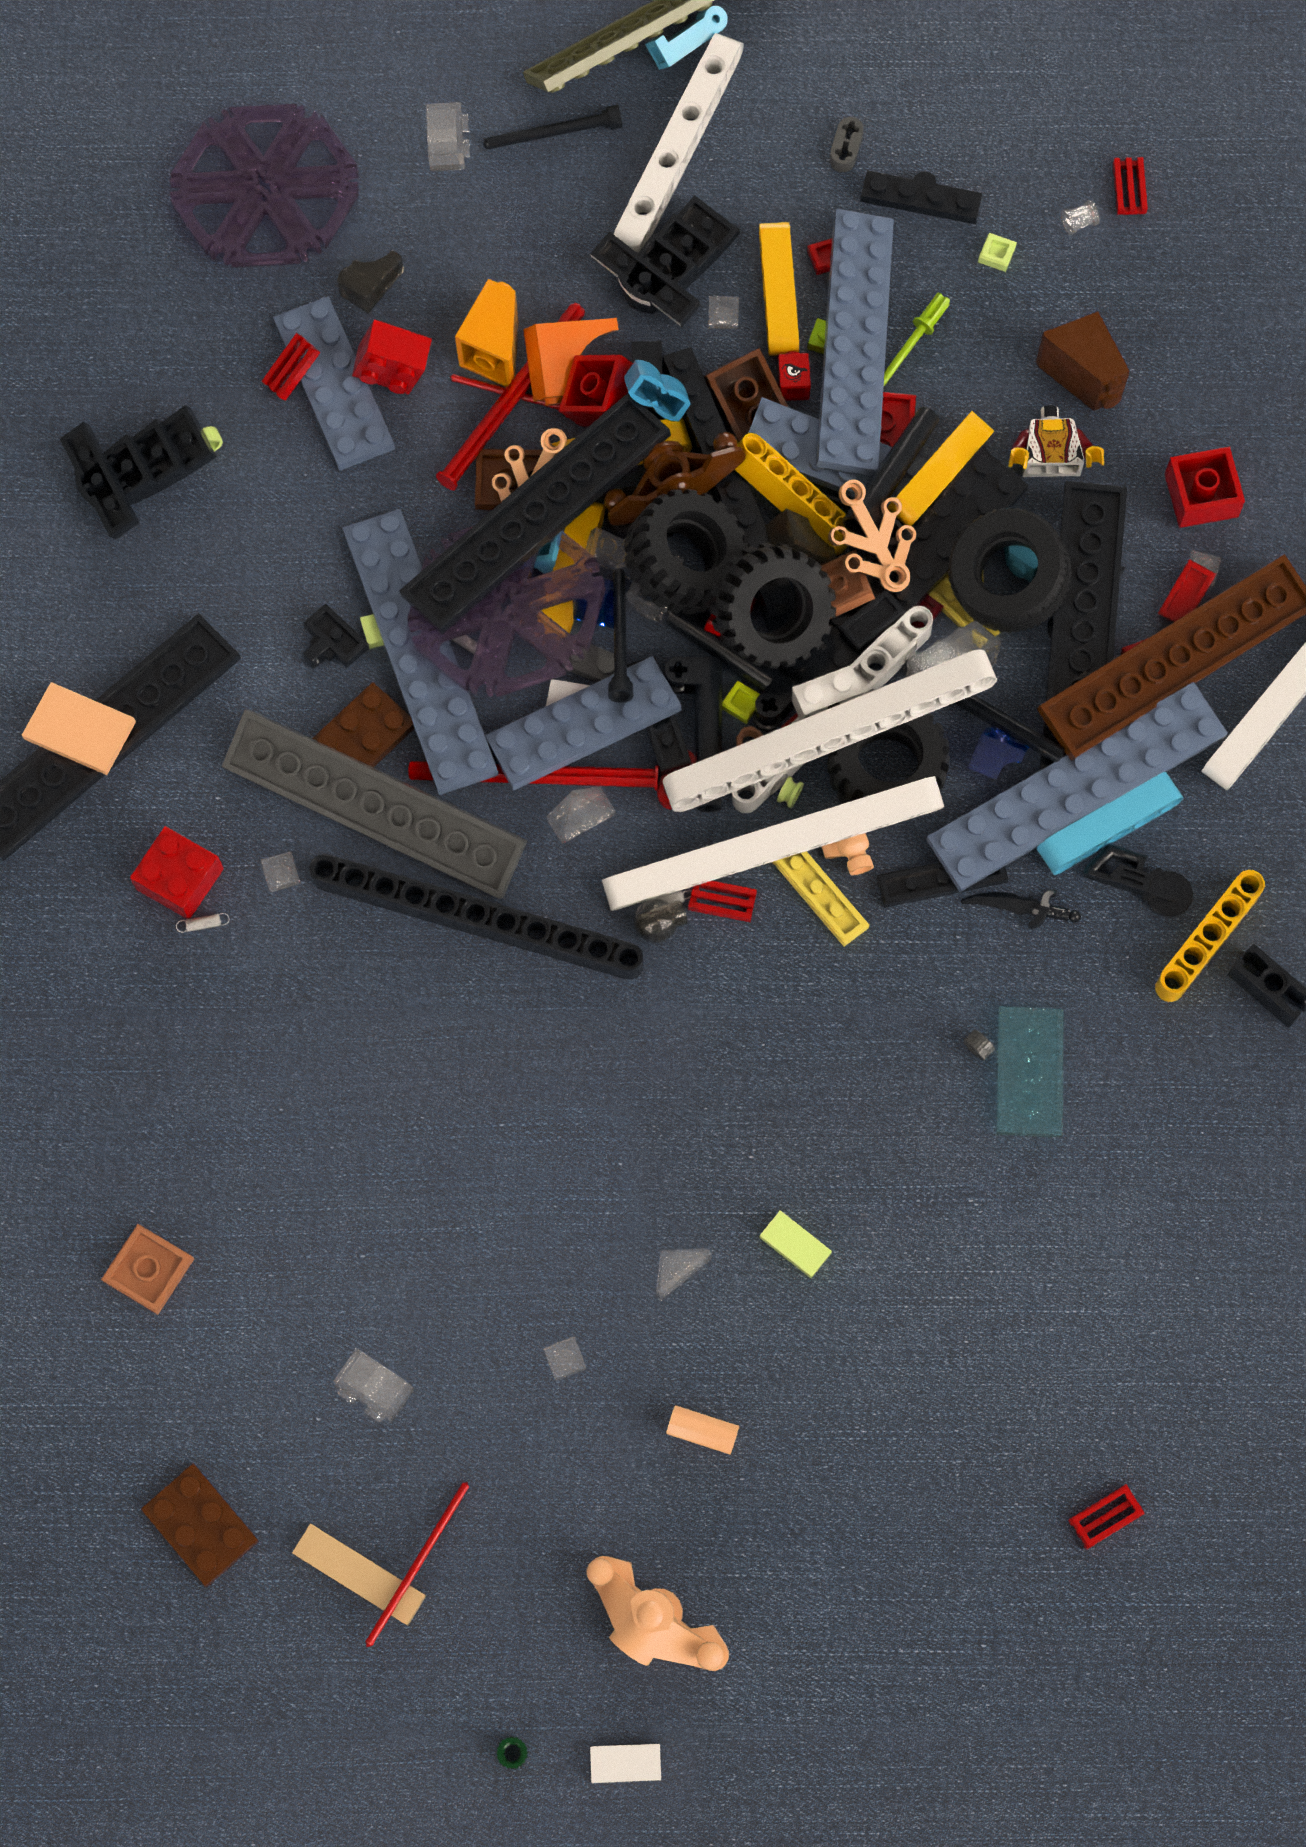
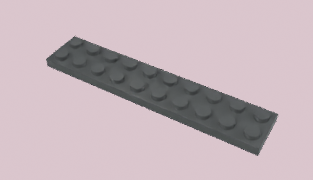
M250 709L244 710L222 764L223 768L499 899L504 897L528 841Z

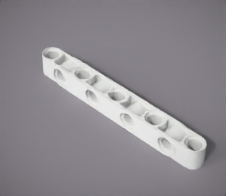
M718 33L713 35L629 200L614 235L637 253L640 252L657 227L741 58L744 46L742 42ZM642 212L648 213L646 215H639Z
M915 606L909 609L851 664L864 692L863 695L882 688L931 636L933 616L929 609L923 606ZM920 621L926 626L918 629L913 627L911 623ZM872 663H879L883 666V668L881 670L874 671L870 669L868 665ZM799 716L791 724L800 721ZM804 764L732 792L733 806L741 813L755 811L770 795L774 794L784 785L789 776L792 777ZM749 790L753 792L754 796L750 799H742L738 794L741 791Z

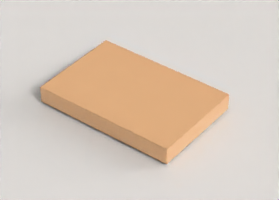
M51 682L23 731L22 737L24 740L108 775L136 721L134 717Z

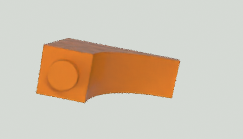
M617 318L543 323L523 329L533 402L545 401V406L561 404L574 356L581 355L586 346L598 336L607 335L619 330Z

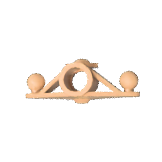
M600 1556L589 1563L586 1571L588 1580L598 1591L614 1628L609 1638L625 1654L646 1666L650 1664L653 1658L695 1666L709 1671H717L727 1664L729 1650L714 1625L690 1628L682 1622L683 1608L680 1600L673 1592L658 1588L641 1591L635 1586L631 1562L609 1556Z

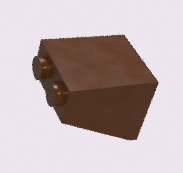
M1098 311L1045 331L1042 334L1036 359L1040 369L1093 411L1103 407L1105 409L1114 407L1121 401L1130 371Z

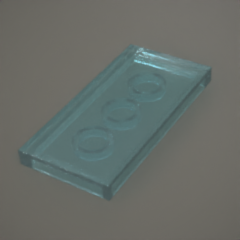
M998 1007L996 1135L1063 1136L1064 1009Z

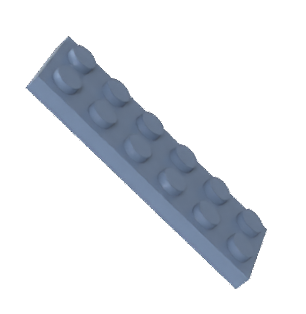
M329 296L274 316V323L285 348L294 335L298 333L321 352L300 382L339 471L395 450L392 437L368 384L352 376L356 356ZM307 349L306 352L303 354V356L301 357V359L298 361V364H299V362L302 360V358L305 356V354L307 353L308 349Z
M763 397L761 398L748 433H754L763 438L811 482L839 492L841 485L849 480H858L864 487L872 476L816 467L819 419ZM880 443L879 466L892 448ZM916 457L891 497H896L927 460ZM848 488L846 495L855 498L854 490Z
M651 656L627 668V676L633 683L634 694L633 698L628 702L618 703L609 699L608 684L612 677H614L613 674L485 735L488 746L513 791L682 711L678 698L654 657Z

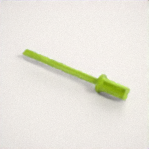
M938 292L919 317L914 318L913 324L916 329L884 371V386L923 333L932 335L934 325L950 305L948 297H944Z

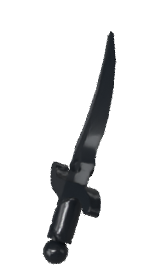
M1055 889L1045 892L1041 901L1035 900L1031 896L1020 897L1017 894L1007 892L976 894L961 900L962 904L992 906L1018 915L1027 913L1038 915L1029 922V929L1041 926L1047 917L1068 921L1069 918L1073 923L1081 919V914L1077 910L1070 912L1068 908L1049 904V900L1057 894Z

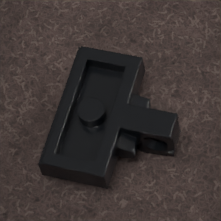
M324 604L303 622L304 628L313 636L310 641L312 646L303 653L304 661L312 669L321 664L325 659L330 662L335 657L347 668L369 649V644L327 604Z

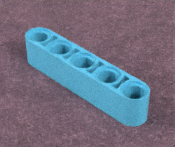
M1163 772L1051 835L1038 845L1036 849L1053 875L1060 874L1105 848L1108 844L1114 843L1178 805L1184 797L1167 772Z

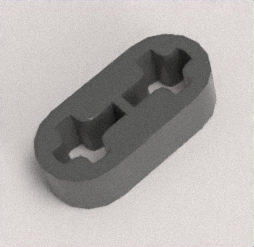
M855 117L844 118L837 126L830 152V164L838 172L850 171L856 164L863 139L864 126ZM853 129L854 132L851 139H846L848 130ZM843 149L848 150L845 160H840L839 157L842 155Z

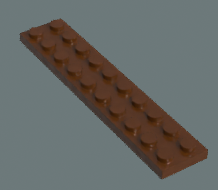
M1284 554L1044 702L1037 710L1059 744L1064 747L1067 756L1073 761L1106 738H1109L1156 708L1157 703L1192 682L1196 684L1306 615V585Z

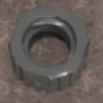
M976 1029L963 1041L966 1047L982 1061L995 1050L993 1044Z

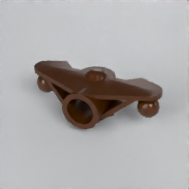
M729 432L719 433L715 437L713 445L716 452H712L710 455L682 452V445L676 441H664L656 444L649 455L642 460L647 471L632 496H627L624 491L616 488L609 490L605 494L604 505L610 511L608 514L610 523L619 526L634 522L655 498L661 494H667L671 490L679 489L683 493L686 489L696 490L697 495L708 492L745 460L744 450L737 446L736 437Z

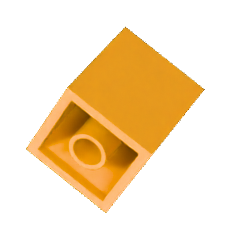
M488 279L455 335L459 366L505 387H508L516 376L519 322L516 292L507 283Z

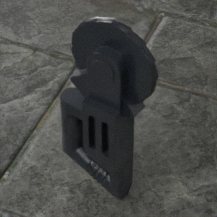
M1108 844L1084 869V877L1140 895L1142 903L1147 901L1154 912L1162 916L1174 917L1181 915L1189 908L1193 901L1191 884L1183 875L1173 871L1162 872L1161 867L1154 869L1150 873L1144 872L1146 855L1116 845ZM1112 858L1137 866L1135 869L1120 864L1110 875L1099 872Z

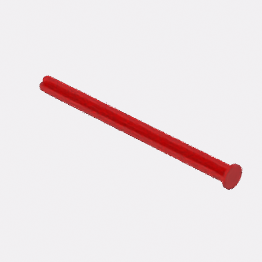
M578 303L570 304L557 322L580 321L585 315V309ZM528 360L446 468L436 474L437 480L445 488L453 491L456 490L459 479L531 386Z
M409 762V779L433 780L427 762ZM495 764L498 776L480 781L509 783L499 764ZM565 766L529 784L653 787L655 791H658L659 766H655V769Z

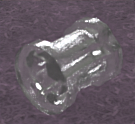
M1090 199L1086 200L1084 205L1072 210L1066 208L1061 211L1062 223L1069 235L1075 234L1077 229L1099 224L1100 218L1097 207Z

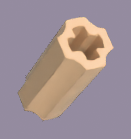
M675 1405L667 1428V1434L731 1455L739 1426Z

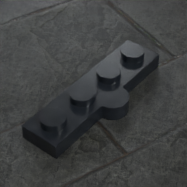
M867 170L860 202L976 225L982 193L936 184L935 176L929 172H920L915 175L914 179H908Z

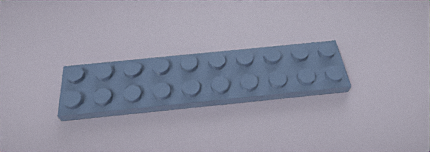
M836 209L834 213L816 467L873 476L879 467L894 223L892 218Z
M401 509L342 527L438 795L498 776L497 767L447 633L445 632L441 635L399 592L400 589L423 570Z
M1192 682L1157 703L1156 708L1109 738H1106L1073 761L1066 755L1060 761L1054 762L928 835L926 840L958 891L961 892L1037 848L1038 845L1051 835L1219 742L1228 735V732L1196 684Z

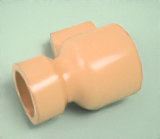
M866 833L821 847L825 859L847 857L848 861L846 864L850 875L863 874L874 868L870 855L866 854V850L869 847Z

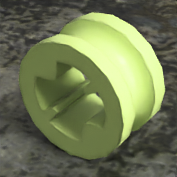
M789 776L779 792L777 802L785 801L787 802V807L792 808L803 789L804 783H795L793 778Z

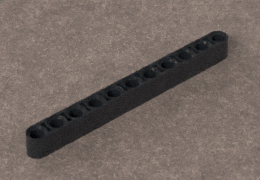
M329 854L317 855L310 863L309 870L314 884L317 888L329 893L623 979L631 980L637 978L643 971L642 950L637 945ZM323 868L333 869L332 874L328 877L318 876L319 871ZM352 877L363 878L362 883L358 886L348 885ZM390 885L393 887L392 892L387 895L378 893L382 886ZM414 894L424 896L420 903L411 904L408 902L409 897ZM444 903L454 905L450 912L442 913L438 911L439 906ZM473 912H481L485 915L478 922H472L468 919ZM506 920L515 923L514 927L508 931H503L499 928L500 923ZM536 929L546 933L543 938L538 940L530 938L529 934ZM566 938H571L576 942L569 949L559 945ZM596 947H602L607 951L600 958L593 957L590 952ZM626 956H632L637 959V963L630 967L622 965L620 961Z

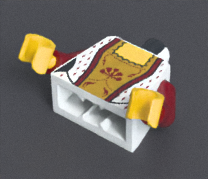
M1048 405L1041 408V419L1031 420L1029 429L1021 431L1011 447L1008 464L1009 467H1012L1013 464H1021L1023 466V477L1080 476L1084 459L1086 460L1087 468L1092 466V462H1098L1101 466L1104 465V449L1099 446H1093L1083 431L1076 428L1073 419H1059V409L1057 406Z

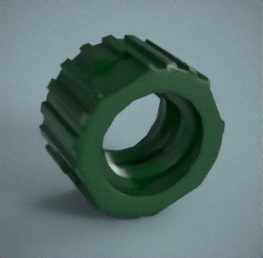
M517 1737L506 1738L502 1740V1743H499L497 1748L499 1763L508 1769L522 1767V1764L528 1758L526 1744ZM509 1745H516L520 1749V1757L514 1762L508 1761L504 1755V1751Z

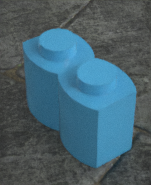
M635 360L624 376L629 395L641 405L654 407L656 412L667 420L679 421L691 405L684 385L672 376L660 374L658 369L649 362Z

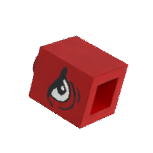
M791 351L785 354H778V387L785 401L809 400L811 389L809 353Z

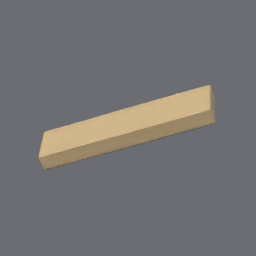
M311 1523L292 1552L295 1556L383 1611L402 1582L401 1579ZM409 1585L391 1616L408 1626L426 1595Z

